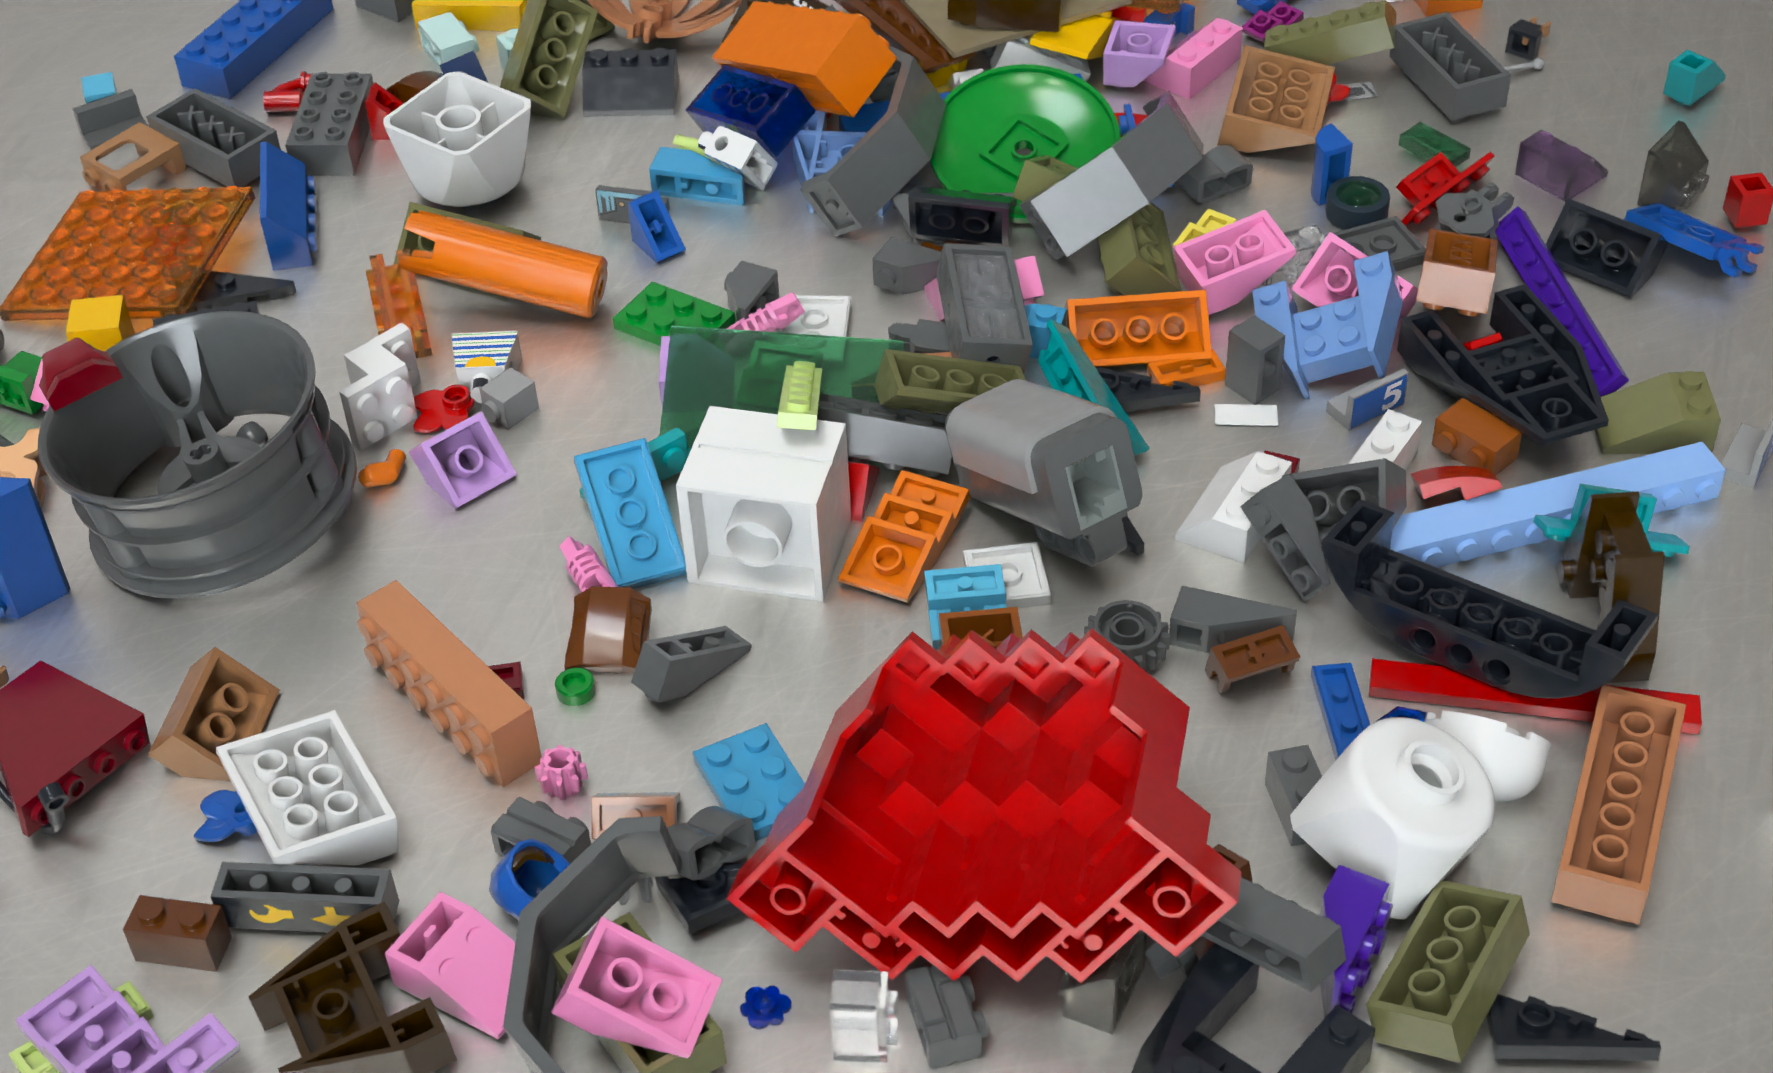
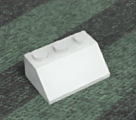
M1256 451L1222 466L1175 534V540L1244 564L1261 537L1240 506L1261 489L1282 479V475L1291 474L1292 462Z

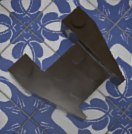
M948 0L947 19L957 21L962 25L1059 32L1062 0Z
M1638 491L1590 495L1566 543L1563 560H1559L1557 563L1558 580L1561 584H1565L1570 599L1599 597L1601 613L1597 628L1619 599L1658 614L1657 622L1625 667L1607 683L1648 681L1656 654L1665 555L1663 551L1652 552L1636 512L1640 497Z
M385 901L343 920L248 996L264 1031L287 1021L301 1054V1058L278 1068L279 1073H432L457 1061L447 1032L430 997L387 1017L372 984L373 980L390 973L385 952L401 936Z

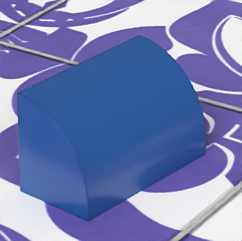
M1332 123L1323 127L1316 136L1311 196L1319 206L1326 204L1327 191L1330 185L1338 179L1348 177L1350 174L1353 143Z

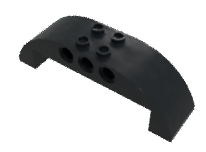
M1361 499L1354 504L1322 541V550L1327 565L1337 585L1350 604L1380 633L1421 657L1511 693L1537 698H1563L1578 696L1599 688L1613 679L1625 667L1658 618V614L1619 599L1599 627L1594 630L1390 549L1395 512Z

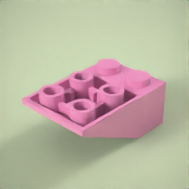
M439 892L385 952L393 984L421 1000L430 997L435 1007L498 1040L506 1032L503 1028L516 942L476 909Z

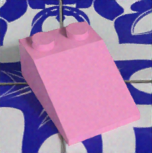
M1266 210L1173 247L1177 276L1188 291L1206 290L1208 316L1238 304L1252 290L1257 288L1296 255L1295 247Z
M601 917L585 938L551 1013L591 1034L688 1059L693 1051L722 978Z

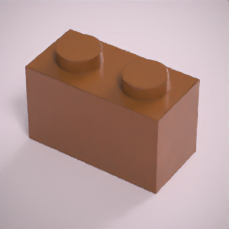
M1462 398L1436 418L1432 446L1466 466L1489 469L1496 476L1518 458L1522 434L1498 417Z

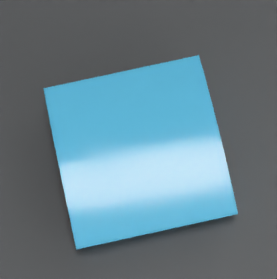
M1001 564L924 571L932 647L935 650L940 648L939 613L1006 608V592Z

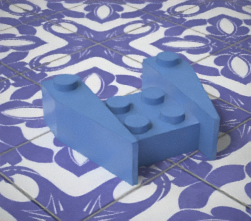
M795 110L791 125L793 161L800 184L802 185L803 181L829 171L866 133L827 131L826 112ZM805 198L809 213H814V208ZM891 199L878 211V216H883L892 204Z
M1388 251L1354 260L1359 296L1298 313L1297 305L1286 280L1252 290L1256 317L1286 335L1283 366L1304 399L1310 398L1308 383L1374 365L1379 379L1385 377L1403 304L1399 279Z

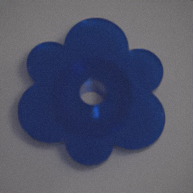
M771 985L765 989L752 987L745 993L746 1002L741 1004L740 1013L742 1016L748 1017V1023L752 1028L764 1029L769 1024L773 1026L780 1025L784 1021L783 1014L790 1011L792 1003L787 995L780 994V990L776 986Z

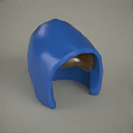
M534 839L518 842L502 857L491 873L489 892L496 904L519 920L520 911L564 871L570 863L545 843Z

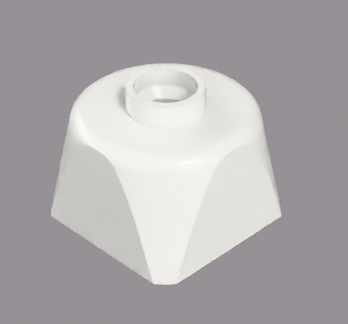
M462 72L446 73L383 118L386 132L414 189L425 199L437 204L467 207L493 201L513 189L524 174L531 111L530 99Z
M1392 717L1378 720L1361 732L1320 778L1290 816L1293 830L1335 869H1337L1338 865H1342L1390 883L1387 902L1393 904L1390 918L1406 919L1429 896L1432 889L1441 880H1445L1472 853L1485 836L1493 821L1495 798L1491 783L1483 767L1476 757L1455 737L1436 726L1420 720Z

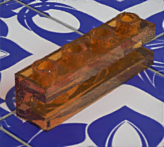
M409 249L396 251L398 264L386 267L383 254L369 256L372 269L365 271L377 329L380 330L378 335L403 323L410 328L416 358L431 356L432 350L415 273L400 269L399 255L411 256Z

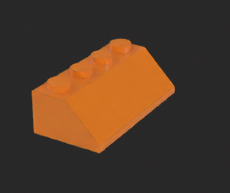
M1206 290L1068 299L1064 308H1067V328L1074 335L1095 368L1148 364L1164 359L1192 358L1189 360H1209L1212 357Z

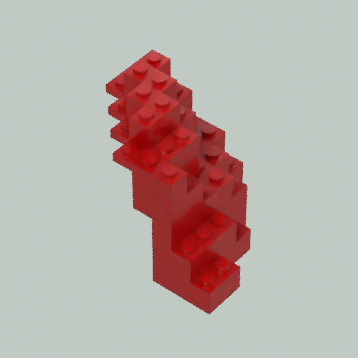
M1093 628L1081 639L1070 632L1055 648L1032 629L1021 640L1011 633L996 649L971 630L962 640L953 634L938 650H935L912 631L837 709L803 789L777 815L765 844L739 869L726 899L795 953L824 927L891 980L896 978L915 958L921 955L953 981H956L983 955L1018 982L1047 956L1082 983L1140 930L1177 957L1238 903L1241 871L1207 844L1211 814L1177 788L1190 707Z

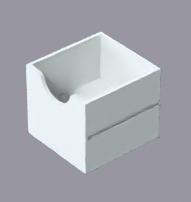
M709 406L676 484L688 583L823 602L837 564V558L840 555L851 523L846 423L817 420L816 430L777 427V414Z

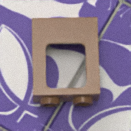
M141 122L80 156L84 169L82 175L85 181L90 186H95L109 197L116 198L126 205L131 203L126 186L158 166L176 175L186 170L180 144ZM127 143L134 144L137 153L142 156L120 170H113L98 162L99 159Z

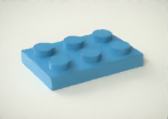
M767 723L693 751L694 763L720 807L752 819L755 842L768 837L777 815L805 785Z

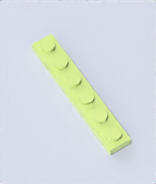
M795 361L793 366H786L777 427L816 430L822 368H815V363Z

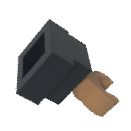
M1537 17L1531 18L1530 22L1520 19L1509 28L1505 52L1533 61L1538 56L1541 38L1549 35L1551 22L1539 25L1536 24Z

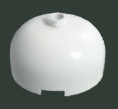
M1442 711L1441 718L1439 719L1435 718L1436 714L1426 713L1424 722L1436 726L1455 737L1476 757L1489 778L1495 801L1505 802L1519 799L1534 790L1541 781L1551 748V743L1545 738L1533 732H1527L1525 739L1519 736V731L1506 727L1507 723L1481 716Z

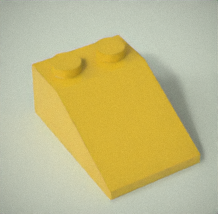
M1109 10L1060 25L1059 32L1041 31L1034 33L1029 45L1086 60L1102 57L1115 20L1119 21L1120 19L1111 17L1112 11Z

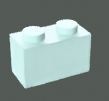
M451 12L418 22L422 48L439 68L441 64L473 50L475 54L479 52L476 37L473 34L470 35L464 23L458 21Z

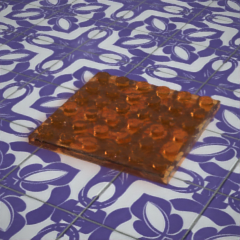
M228 186L225 188L199 187L196 189L170 188L165 190L141 189L133 191L116 189L93 192L91 190L80 192L0 306L2 321L68 320L71 300L117 295L124 296L130 319L161 318L171 314H184L256 198L252 187Z

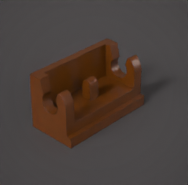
M1281 625L1211 647L1205 672L1209 679L1218 676L1219 685L1217 686L1218 693H1223L1230 689L1231 682L1281 667L1283 673L1292 671L1295 663L1300 660V655L1286 629Z

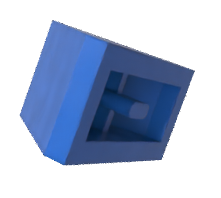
M658 190L627 203L632 241L654 262L658 263L686 250Z

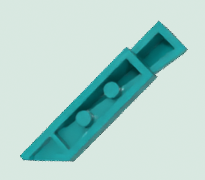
M1050 319L1046 324V328L1051 332L1047 350H1040L1038 363L1051 387L1109 408L1116 418L1121 419L1126 424L1134 455L1147 452L1150 449L1074 335L1067 327Z

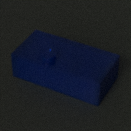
M728 65L721 67L685 109L703 132L709 131L714 134L717 127L723 126L757 141L774 158L779 156L816 112L795 84Z

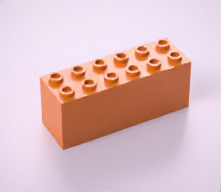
M754 1L711 57L749 98L849 117L856 115L897 59L889 49V42L880 35H877L871 28V22L860 13L849 14L842 11H827L822 8L811 9L806 6L796 7L789 4L781 5L774 4L773 2L765 3Z

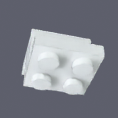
M403 323L394 326L344 355L351 385L340 390L339 393L352 445L360 452L418 418L412 387L421 383L410 328Z

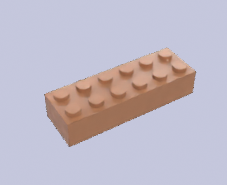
M397 580L356 602L360 619L357 620V625L361 634L366 639L367 647L364 648V653L368 661L375 668L380 666L386 672L390 683L396 689L402 688L417 710H425L436 729L441 733L446 731L452 737L460 753L463 755L468 753L475 760L478 769L485 777L492 776L504 787L540 764L542 756L532 707Z
M1601 686L1551 902L1637 925L1640 924L1649 893L1686 704L1610 686Z

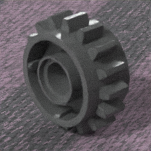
M1121 600L1100 607L1096 616L1090 615L1088 617V626L1084 627V635L1093 628L1146 672L1150 669H1156L1158 660L1164 661L1166 659V650H1169L1170 647L1168 622H1161V613L1159 611L1156 612L1148 605L1137 601Z

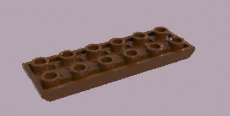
M834 0L850 14L860 13L871 22V28L877 35L886 39L891 47L914 56L925 74L934 73L938 69L952 64H959L966 59L976 56V52L953 58L900 0Z

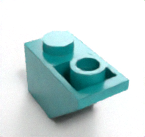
M1687 49L1669 63L1663 94L1675 99L1678 103L1691 106L1722 83L1726 75L1715 61Z

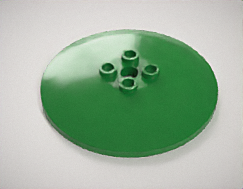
M1019 64L1002 66L969 78L957 86L944 99L946 106L930 163L937 180L944 189L968 190L974 193H1014L1026 159L1048 155L1079 168L1119 140L1120 129L1117 118L1106 99L1081 78L1063 70L1042 65ZM1025 148L1032 151L1031 154L1025 156L1016 153L1018 149ZM1017 199L1013 223H1030L1019 206L1022 201Z

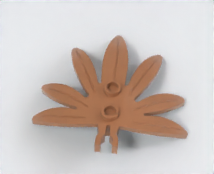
M587 0L605 19L618 27L628 30L627 39L633 40L635 37H641L643 42L646 43L658 37L677 38L702 32L734 14L735 9L742 2V0H735L726 7L709 14L723 0H702L685 13L683 12L690 0H649V3L648 0H629L632 12L630 13L621 0Z

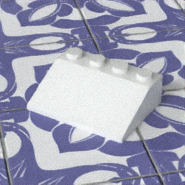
M335 710L216 747V753L274 864L362 865L399 852L397 817Z

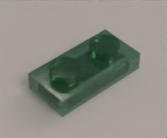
M1422 122L1400 134L1399 146L1427 161L1442 152L1457 167L1468 160L1470 156V147Z

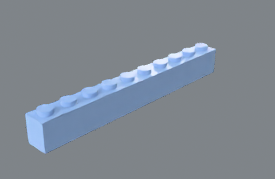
M1702 441L1477 496L1466 501L1461 500L1401 515L1392 530L1390 549L1436 568L1468 561L1473 558L1549 540V538L1543 535L1544 532L1533 522L1535 515L1570 519L1580 484L1652 494L1657 498L1654 514L1718 498L1726 470Z

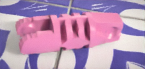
M791 292L770 303L768 302L763 310L760 307L757 309V312L750 313L748 319L742 318L722 331L719 337L722 344L724 343L727 347L725 349L728 356L736 358L753 348L754 342L766 341L769 336L777 334L776 330H784L785 327L805 313L796 295Z
M568 536L559 546L567 560L565 568L580 589V592L585 591L591 586L618 587L591 545L587 544L584 547L582 543Z

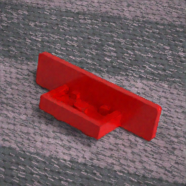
M1490 151L1460 173L1442 152L1438 153L1403 178L1396 186L1414 206L1401 222L1406 227L1412 222L1416 225L1422 223L1432 213L1430 211L1431 208L1437 211L1436 201L1445 193H1462L1470 186L1471 179L1476 183L1490 171L1487 165L1495 155Z

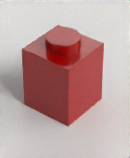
M1760 172L1730 176L1723 210L1734 227L1746 228L1767 224L1773 203V187L1764 174Z

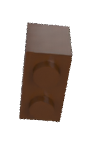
M139 895L123 928L135 961L217 972L232 939L221 905Z

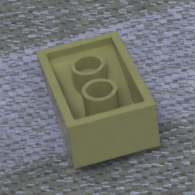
M1668 372L1601 397L1609 419L1608 426L1595 430L1602 455L1653 454L1702 441L1713 452L1721 418L1705 372Z

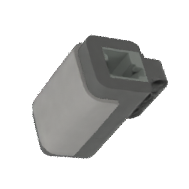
M1015 379L961 403L948 413L945 419L947 439L960 487L969 489L970 498L1034 524L1036 534L1043 545L1089 566H1094L1126 549L1127 540L1121 518L1127 516L1128 511L1140 505L1142 486L1128 428L1121 419L1116 418L1109 408L1030 381Z

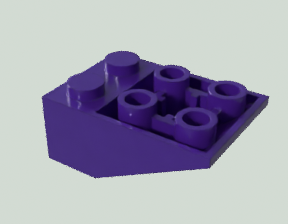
M1338 865L1323 895L1320 912L1321 917L1329 918L1341 926L1346 961L1320 984L1324 1018L1336 1004L1351 1014L1353 1013L1357 996L1353 995L1356 987L1365 988L1373 966L1369 960L1372 954L1380 956L1388 937V931L1383 929H1385L1393 908V904L1387 902L1390 883L1342 865Z

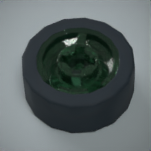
M1348 176L1338 179L1330 185L1327 191L1326 217L1332 225L1341 230L1387 219L1390 204L1389 190L1383 183L1364 176Z

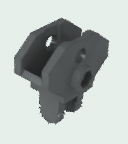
M1492 182L1486 184L1478 192L1471 189L1468 193H1445L1436 201L1440 229L1496 240L1495 230L1499 227L1498 219L1512 208L1515 198L1508 192H1504L1500 197L1496 198L1500 188Z

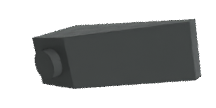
M727 626L644 641L631 683L642 690L648 699L655 702H665L670 699L684 697L750 652L752 644Z

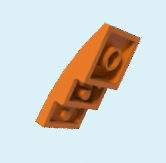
M901 470L891 493H884L873 517L867 516L838 577L839 582L909 603L925 581L924 571L932 570L954 532L971 497L969 489Z

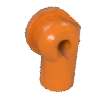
M392 449L385 462L366 465L358 475L361 485L370 488L393 484L397 480L406 460L405 453L399 449Z

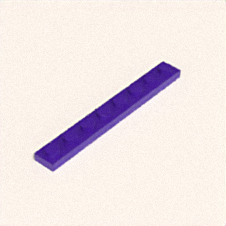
M1517 206L1499 221V227L1495 230L1497 237L1526 285L1581 344L1600 397L1616 392L1630 381L1530 218L1523 209Z

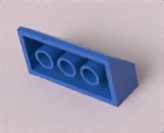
M260 142V222L272 269L276 271L313 266L312 252H318L315 235L317 232L315 217L317 206L314 196L317 194L314 176H308L305 163L268 142Z
M0 477V618L20 619L68 594L70 586L30 478Z

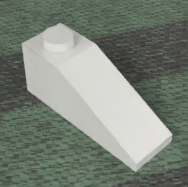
M1027 37L999 44L990 60L992 69L1008 65L1031 64L1048 66L1071 74L1081 73L1083 80H1088L1091 75L1086 61L1071 55L1029 45L1031 39Z

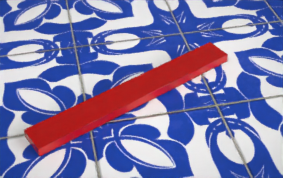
M1373 658L1371 661L1369 697L1593 722L1601 691L1600 686L1595 690L1578 696L1563 698L1530 697L1494 687L1444 666ZM1605 685L1686 704L1681 732L1700 733L1702 726L1700 695Z

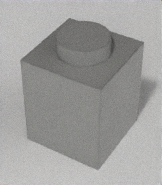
M511 367L479 388L483 414L489 421L496 422L507 430L539 409L535 382Z

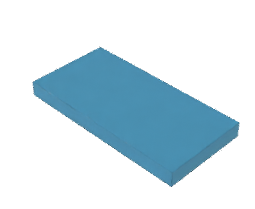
M646 438L574 456V464L608 571L618 587L634 589L686 575L685 556Z

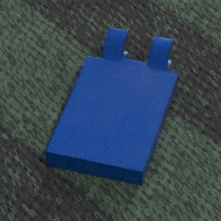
M1661 203L1627 210L1624 218L1626 221L1661 234L1671 244L1711 261L1717 259L1723 272L1733 278L1741 276L1742 270L1747 273L1755 272L1758 265L1748 260L1749 252L1756 255L1763 253L1765 247L1756 243H1746L1747 239ZM1734 257L1738 267H1735L1732 262Z

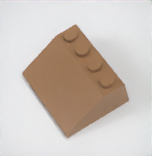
M1244 45L1217 145H1231L1237 151L1252 153L1316 143V136L1322 127L1335 67Z

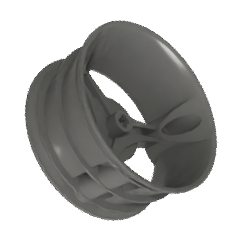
M242 311L201 313L167 321L126 338L106 350L117 365L123 378L55 412L49 406L41 423L38 434L40 461L50 479L60 489L71 495L72 504L77 515L89 528L90 549L97 565L117 585L134 593L150 597L191 598L235 589L271 574L303 554L330 529L346 507L356 482L357 460L353 445L346 432L330 419L327 402L315 385V361L310 347L300 333L290 325L276 318L258 313ZM251 414L290 416L279 432L262 447L251 439L237 436L222 437L217 434L218 431L225 428L237 416ZM163 446H181L179 455L165 468L160 476L158 495L114 498L117 490L129 474L152 453Z

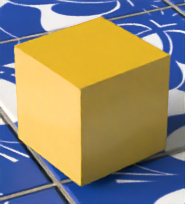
M123 295L71 300L66 326L67 341L78 337L92 347L106 351L135 334Z

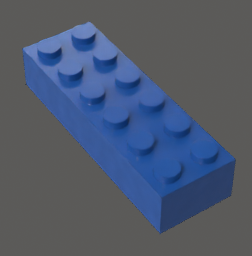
M239 0L238 3L223 13L220 18L174 55L182 87L196 88L204 93L231 100L334 9L332 0Z

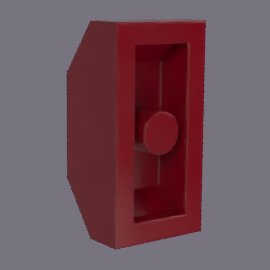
M77 337L42 355L43 370L39 387L55 412L123 377L108 352L98 350Z

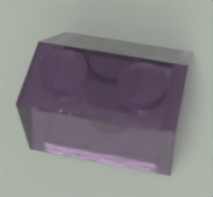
M1540 130L1520 142L1515 175L1566 202L1568 198H1574L1607 177L1608 170L1594 157L1582 152L1579 148L1565 143L1554 137L1551 133Z

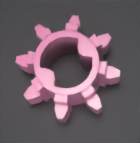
M557 745V748L551 750L548 748L542 754L543 758H540V765L535 766L536 778L538 782H541L542 792L544 794L548 793L550 797H559L560 800H566V797L571 795L576 796L581 791L582 780L588 779L586 764L582 763L580 752H575L571 747L569 749L564 748L563 745Z

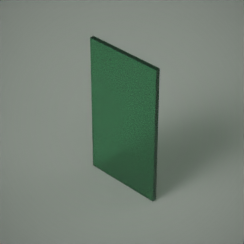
M671 325L659 436L678 427L686 434L687 448H692L709 406L778 415L786 366H793L795 361L815 363V368H822L821 393L880 403L874 383L884 350L904 351V341Z

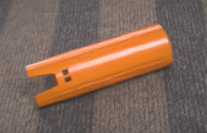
M427 211L411 212L404 229L435 242L433 251L414 250L412 256L399 255L400 269L588 319L592 318L598 311L608 276V262L605 257Z

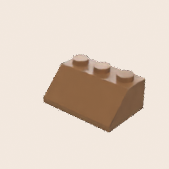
M214 647L190 667L148 755L181 777L231 782L216 753V747L260 734L280 689Z

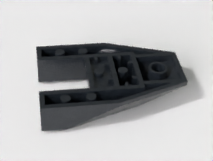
M1526 284L1495 292L1489 325L1496 333L1500 332L1503 341L1468 351L1433 309L1401 319L1397 351L1414 372L1457 400L1465 398L1521 432L1522 437L1544 445L1608 426L1609 419L1581 344Z
M1215 943L1196 963L1142 1045L1131 1073H1262L1211 1040L1257 989L1259 965ZM1336 1004L1277 1073H1360L1370 1061L1375 1028Z

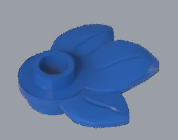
M218 790L202 800L200 808L208 819L195 832L194 838L196 840L216 842L227 838L235 831L242 836H249L258 832L237 791Z

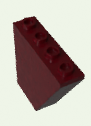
M41 660L0 689V771L22 833L27 837H30L45 824L49 823L47 811L37 797L38 792L44 786L56 782L61 784L69 797L67 804L64 806V809H66L150 743L144 713Z

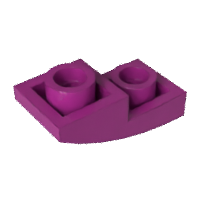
M1280 1L1268 13L1259 10L1242 26V32L1265 43L1267 30H1271L1278 25H1290L1304 20V12Z

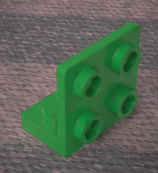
M20 351L4 366L0 365V404L30 414H34L44 405L30 399L42 357Z

